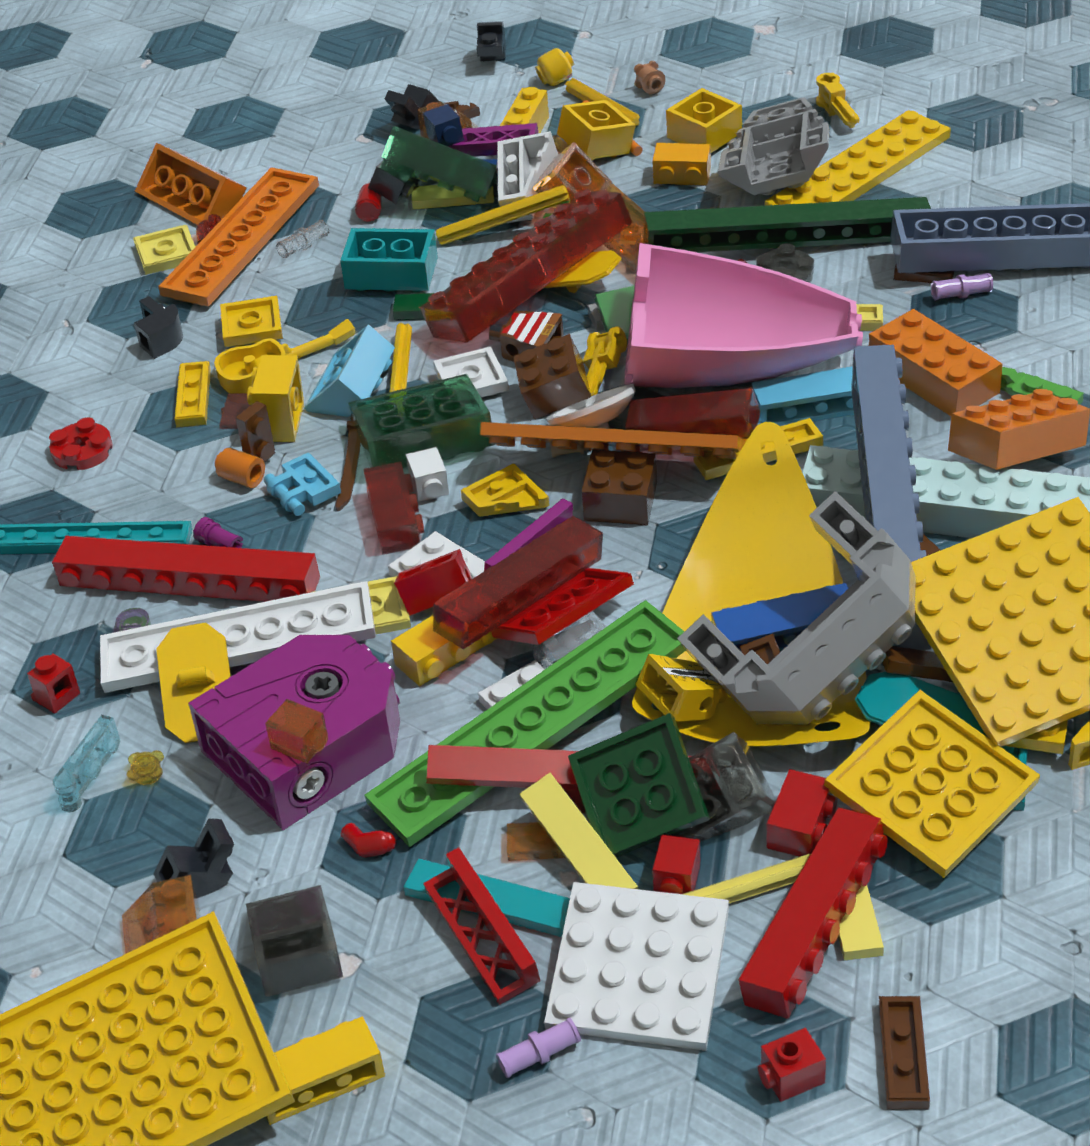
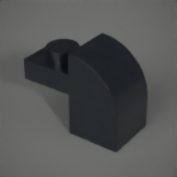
M503 21L478 22L476 48L477 57H480V62L505 60L506 40Z
M408 84L404 94L388 90L384 98L392 107L391 111L394 113L391 119L392 122L417 130L425 126L423 112L437 108L440 103L430 90Z
M148 296L139 300L143 319L134 322L139 346L156 359L175 349L181 343L183 331L176 305L172 304L164 307L163 304H158Z
M208 818L194 847L167 845L153 873L165 900H195L219 890L229 881L233 872L227 862V858L232 854L235 844L222 819Z

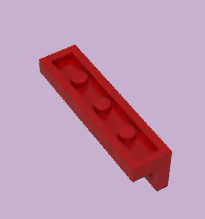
M458 847L445 854L449 869L424 882V889L494 998L501 1005L541 981L535 960ZM456 880L460 886L457 900L440 897L437 890ZM465 896L467 897L469 902L464 901ZM448 908H453L452 914ZM461 910L476 912L479 915L475 928L459 926L457 921ZM484 924H485L486 928L488 929V931H487V930H483ZM466 936L472 937L471 943ZM479 939L496 941L498 947L495 957L477 954L476 949ZM503 953L508 960L502 959ZM485 965L491 966L490 972L488 971ZM499 968L514 970L520 978L503 989H500L495 981Z

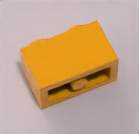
M656 143L652 160L653 184L708 185L711 170V144Z

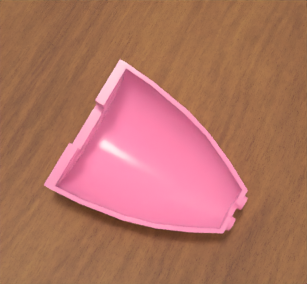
M639 244L626 354L625 385L634 384V387L658 388L732 386L775 378L814 366L854 350V347L862 346L863 332L860 331L862 314H857V305L854 300L792 276L745 262L687 250Z

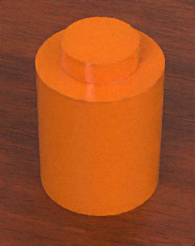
M225 448L217 455L215 468L219 477L249 488H255L263 479L265 462L262 458L233 448Z

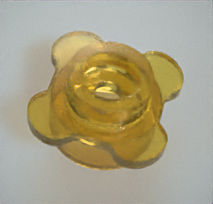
M155 750L153 752H135L131 754L128 758L129 764H131L130 770L127 771L128 779L142 785H149L159 780L163 774L160 765L161 761L164 760L163 753Z

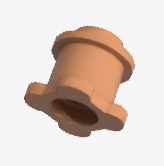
M653 60L648 64H637L634 67V72L636 73L635 86L642 88L648 94H656L663 89L666 78L662 71L657 70L658 64Z

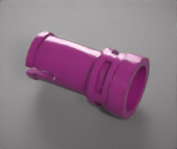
M208 517L201 518L194 527L193 537L200 543H205L209 546L242 548L243 543L241 541H243V538L223 529L220 524Z

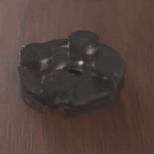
M782 244L778 249L766 252L756 259V266L777 271L811 283L813 279L814 259L803 251L795 250V246L792 244Z

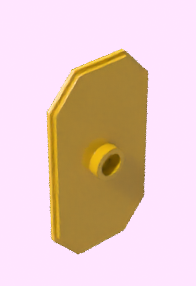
M612 250L555 255L535 264L524 277L523 283L529 289L566 286L570 292L575 293L581 285L591 284L608 276L622 259Z
M206 622L171 628L156 648L165 728L184 743L198 741L188 703L231 677L226 638Z

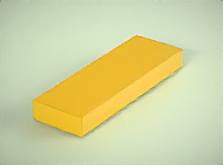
M209 361L181 363L179 366L174 418L176 428L207 425L211 374Z

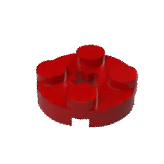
M90 417L81 418L77 423L55 430L49 435V449L52 459L57 466L63 469H68L67 465H76L77 470L95 467L107 459L109 456L108 450L113 447L109 430L105 426L95 423V420Z

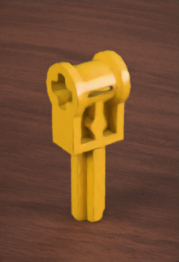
M834 73L818 75L816 84L819 86V92L816 97V104L823 107L830 116L838 115L845 125L849 128H854L860 119L845 100L846 90L840 83V77Z
M618 326L610 328L609 332L601 334L593 332L588 336L587 350L583 363L589 369L587 380L591 396L598 394L606 370L617 367L621 353L625 352L627 348L626 335Z

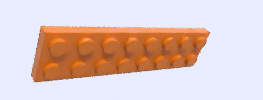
M271 167L158 286L160 296L209 307L318 188V177Z
M481 422L480 435L490 438L489 443L505 447H515V441H521V445H527L529 448L544 449L546 448V443H552L553 447L563 450H577V445H584V448L590 451L609 450V446L616 447V450L626 452H640V448H648V452L656 453V455H672V450H680L681 454L689 457H704L705 451L713 452L712 455L716 456V458L736 459V453H739L745 444V441L737 435L491 422Z

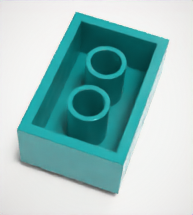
M351 228L340 260L344 288L358 291H429L438 259L435 229Z

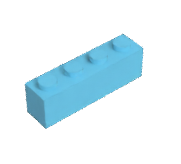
M852 367L753 382L752 401L755 405L754 413L760 416L762 422H773L779 426L811 418L812 421L854 415L851 392Z

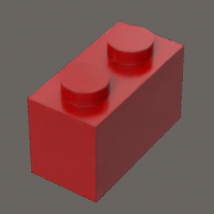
M789 769L767 821V849L798 857L813 852L827 828L825 821L827 817H833L838 798L833 796L829 792V788L824 786L826 778Z

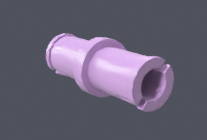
M990 273L968 277L961 274L957 275L955 279L932 281L930 287L931 295L934 300L955 296L967 298L969 294L991 292L993 290V278Z
M569 1017L564 1022L539 1034L536 1031L529 1033L527 1040L508 1050L497 1053L496 1057L504 1075L509 1078L512 1074L537 1062L544 1064L550 1061L549 1056L574 1043L580 1042L581 1037L573 1020Z

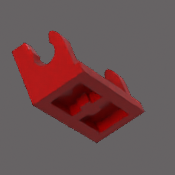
M460 549L398 574L394 584L409 616L471 592L472 588L469 582L473 581Z

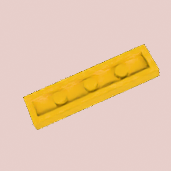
M811 418L780 426L784 430L794 454L808 451L810 445L823 446V435ZM749 436L742 437L746 443ZM774 442L760 443L764 462L777 460ZM704 451V457H693V462L705 480L726 475L735 459L716 458V456L712 455L713 452Z

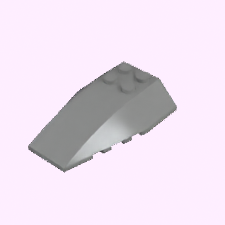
M805 97L754 110L743 123L744 128L737 131V140L731 139L728 143L729 148L721 152L718 173L719 177L753 195L760 193L762 195H770L778 189L787 186L789 188L800 187L806 181H809L829 148V125L827 122H824L822 116H818L817 111L812 108V105Z

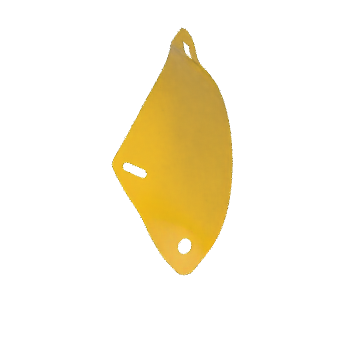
M763 422L755 427L727 473L691 547L662 612L683 631H686L703 614L711 621V612L720 611L725 608L752 604L761 600H770L793 593L820 589L825 586L843 584L830 543L815 530L809 517L817 507L786 434L779 425L773 422ZM773 441L777 462L774 465H768L764 462L760 443ZM686 651L676 658L696 662ZM866 671L858 678L859 682L851 692L846 695L840 694L831 703V710L820 720L814 719L809 725L756 724L729 695H727L724 702L717 704L710 719L676 721L679 732L712 743L734 746H780L857 738L866 734L870 728V721L866 720L855 702V697L867 679ZM637 687L632 701L633 709L650 720L664 716L661 711L652 708L650 699ZM824 722L840 723L839 728L831 731H818L815 729V726Z

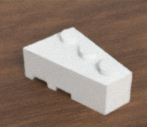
M551 131L498 141V202L500 207L544 192L558 157ZM535 213L512 220L507 223L533 219Z

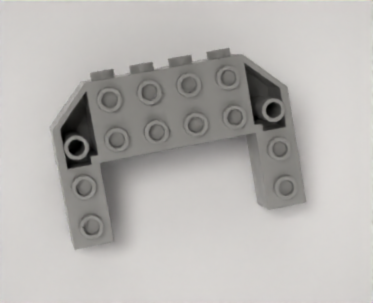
M836 491L819 505L809 517L815 530L852 564L858 580L770 663L766 664L753 650L744 655L704 614L677 638L685 651L723 687V690L756 724L809 725L814 719L820 720L831 710V703L840 694L846 695L851 692L858 684V678L868 668L873 670L879 666L886 656L885 652L894 644L899 645L910 636L912 627L915 625L916 575L910 559L882 528L879 531L876 530Z

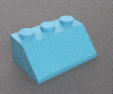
M368 324L334 353L304 409L312 413L349 417L351 413L358 409L360 411L365 410L373 399L370 394L378 388L383 380L380 375L392 363L390 356L395 347Z

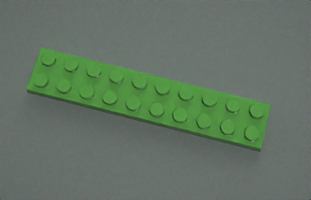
M644 600L437 745L547 750L636 687L635 684L648 654L677 658L684 653L685 649L677 638L685 631L648 601ZM427 751L364 796L367 804L411 847L494 787L427 784Z

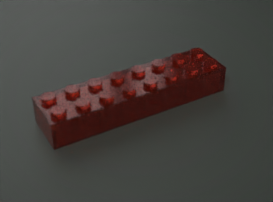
M590 189L577 192L573 200L556 207L554 213L549 217L536 221L534 227L529 231L516 235L513 238V242L508 246L496 249L492 253L493 256L472 266V271L465 276L452 280L447 289L432 294L428 298L429 301L422 305L420 310L433 338L468 343L630 226L633 222L621 193L608 192L607 190L590 191Z

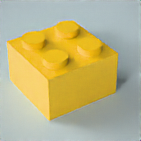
M700 88L666 110L667 138L677 143L711 144L712 153L731 141V139L737 137V131L742 129V105L704 88Z
M607 100L563 105L557 135L580 154L583 159L592 161L596 158L629 154L636 125Z
M261 355L258 367L253 369V386H249L247 391L248 405H252L256 401L266 405L273 442H295L304 407L298 356Z

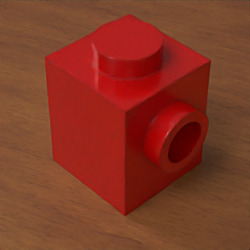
M806 1027L761 1046V1064L757 1067L760 1079L767 1089L772 1088L780 1102L825 1084L826 1058Z

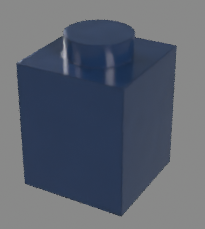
M448 104L423 112L427 135L439 149L464 141L460 117Z

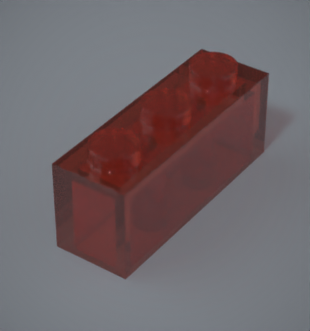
M401 462L363 469L367 495L382 555L412 549L420 543L419 534L425 532L421 514L415 515V513L419 512L416 494H409L414 492L410 473L404 474Z

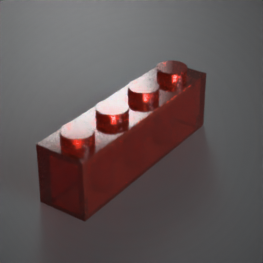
M753 388L631 400L625 428L626 430L737 435L742 439H748L758 425L760 408Z

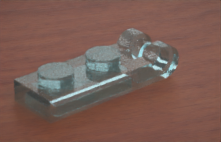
M101 714L54 777L53 786L55 792L59 794L58 801L63 811L70 813L81 807V795L90 783L99 776L101 768L109 757L118 750L121 741L113 717Z

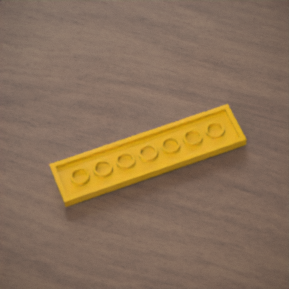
M907 110L816 168L809 181H806L802 186L797 188L786 187L767 199L765 206L854 201L949 139L951 128L940 124L936 120L924 117L915 111Z

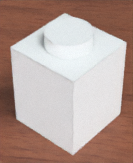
M437 447L406 454L409 479L418 502L449 495L446 469Z

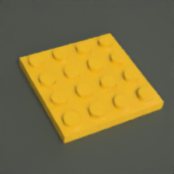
M919 690L825 779L824 786L829 788L830 793L854 811L881 818L883 833L945 878L1038 784L1040 774L999 745L996 746L988 737Z

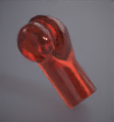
M211 214L207 220L197 225V245L222 220L220 216Z

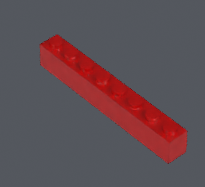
M65 536L52 561L59 585L65 587L264 602L314 592L320 580L315 553Z

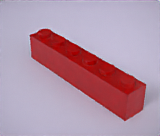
M838 807L738 979L744 1005L788 1019L796 1004L800 1005L803 1002L808 982L813 974H817L820 971L828 946L834 944L839 936L841 920L845 914L850 915L856 903V894L861 886L868 884L873 865L877 858L883 857L886 851L887 836L883 833L881 818Z

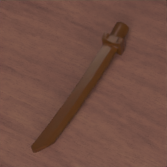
M360 412L351 413L350 421H347L346 424L349 438L340 485L341 493L338 494L335 505L336 511H341L351 500L360 455L361 438L366 436L363 415Z

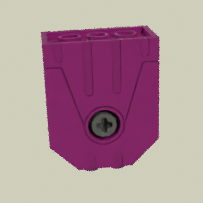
M298 635L216 685L214 689L208 690L188 703L201 752L222 773L229 777L247 797L251 798L282 830L290 827L305 817L307 813H311L392 760L395 755L400 726L398 709L400 700L395 691V673L388 663H380L365 644L359 645L350 635Z

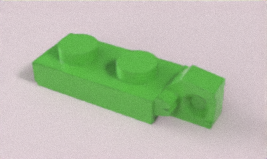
M1002 367L1000 390L1007 392L1011 396L1016 394H1032L1036 389H1047L1059 398L1075 399L1079 405L1083 402V392L1044 380L1038 376H1032L1024 372L1017 373L1015 369Z

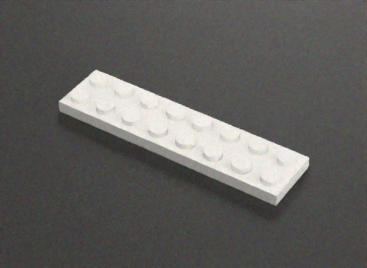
M365 581L100 635L101 685L104 693L160 682L156 648L171 628L206 622L225 636L229 667L256 662L298 635H350L356 641L376 638L368 582Z

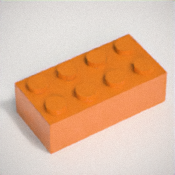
M915 309L906 312L869 333V346L894 345L896 358L902 359L903 372L902 378H899L900 384H905L906 388L949 416L952 413L966 410L967 406H979L1000 393L1003 363Z
M1036 389L1032 394L1012 395L1011 399L1003 401L991 400L989 404L983 406H967L966 410L951 414L948 451L998 470L1086 446L1090 408L1079 405L1075 399L1054 396L1053 392L1047 389Z

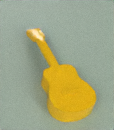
M346 319L330 330L329 334L294 348H290L286 343L280 344L275 339L268 338L252 345L227 349L221 352L214 361L219 383L231 394H247L248 387L253 386V369L258 367L261 355H294L301 358L347 340L355 335V327Z

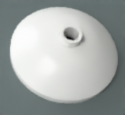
M634 384L623 385L598 393L588 399L560 409L546 418L547 423L550 426L608 429L610 428L608 422L620 415L634 397L636 391Z

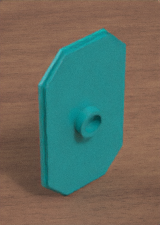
M887 672L870 674L855 697V702L866 720L882 726L910 698L921 690L986 736L961 695L912 676Z

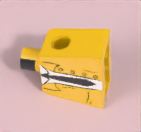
M648 654L635 684L664 715L672 714L675 721L708 720L713 716L717 704L724 702L728 695L723 690V687L698 663L654 654Z

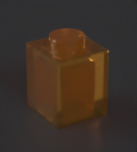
M286 699L265 723L271 749L307 764L317 752H320L325 747L328 740L324 714L289 699Z

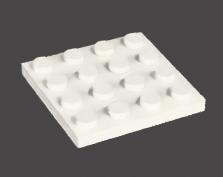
M573 882L544 1021L545 1029L556 1026L570 1017L580 1035L707 1051L729 913V900Z

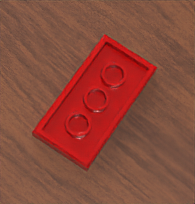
M584 567L490 626L492 637L539 645L634 585L632 575L628 572Z

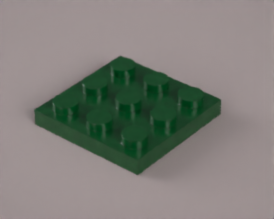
M670 713L568 755L589 823L615 857L661 839L662 835L670 836L710 820L674 716Z

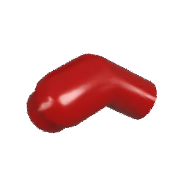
M349 823L342 828L340 833L341 837L352 849L364 858L389 853L395 847V838L390 832L378 830L363 833L354 823Z

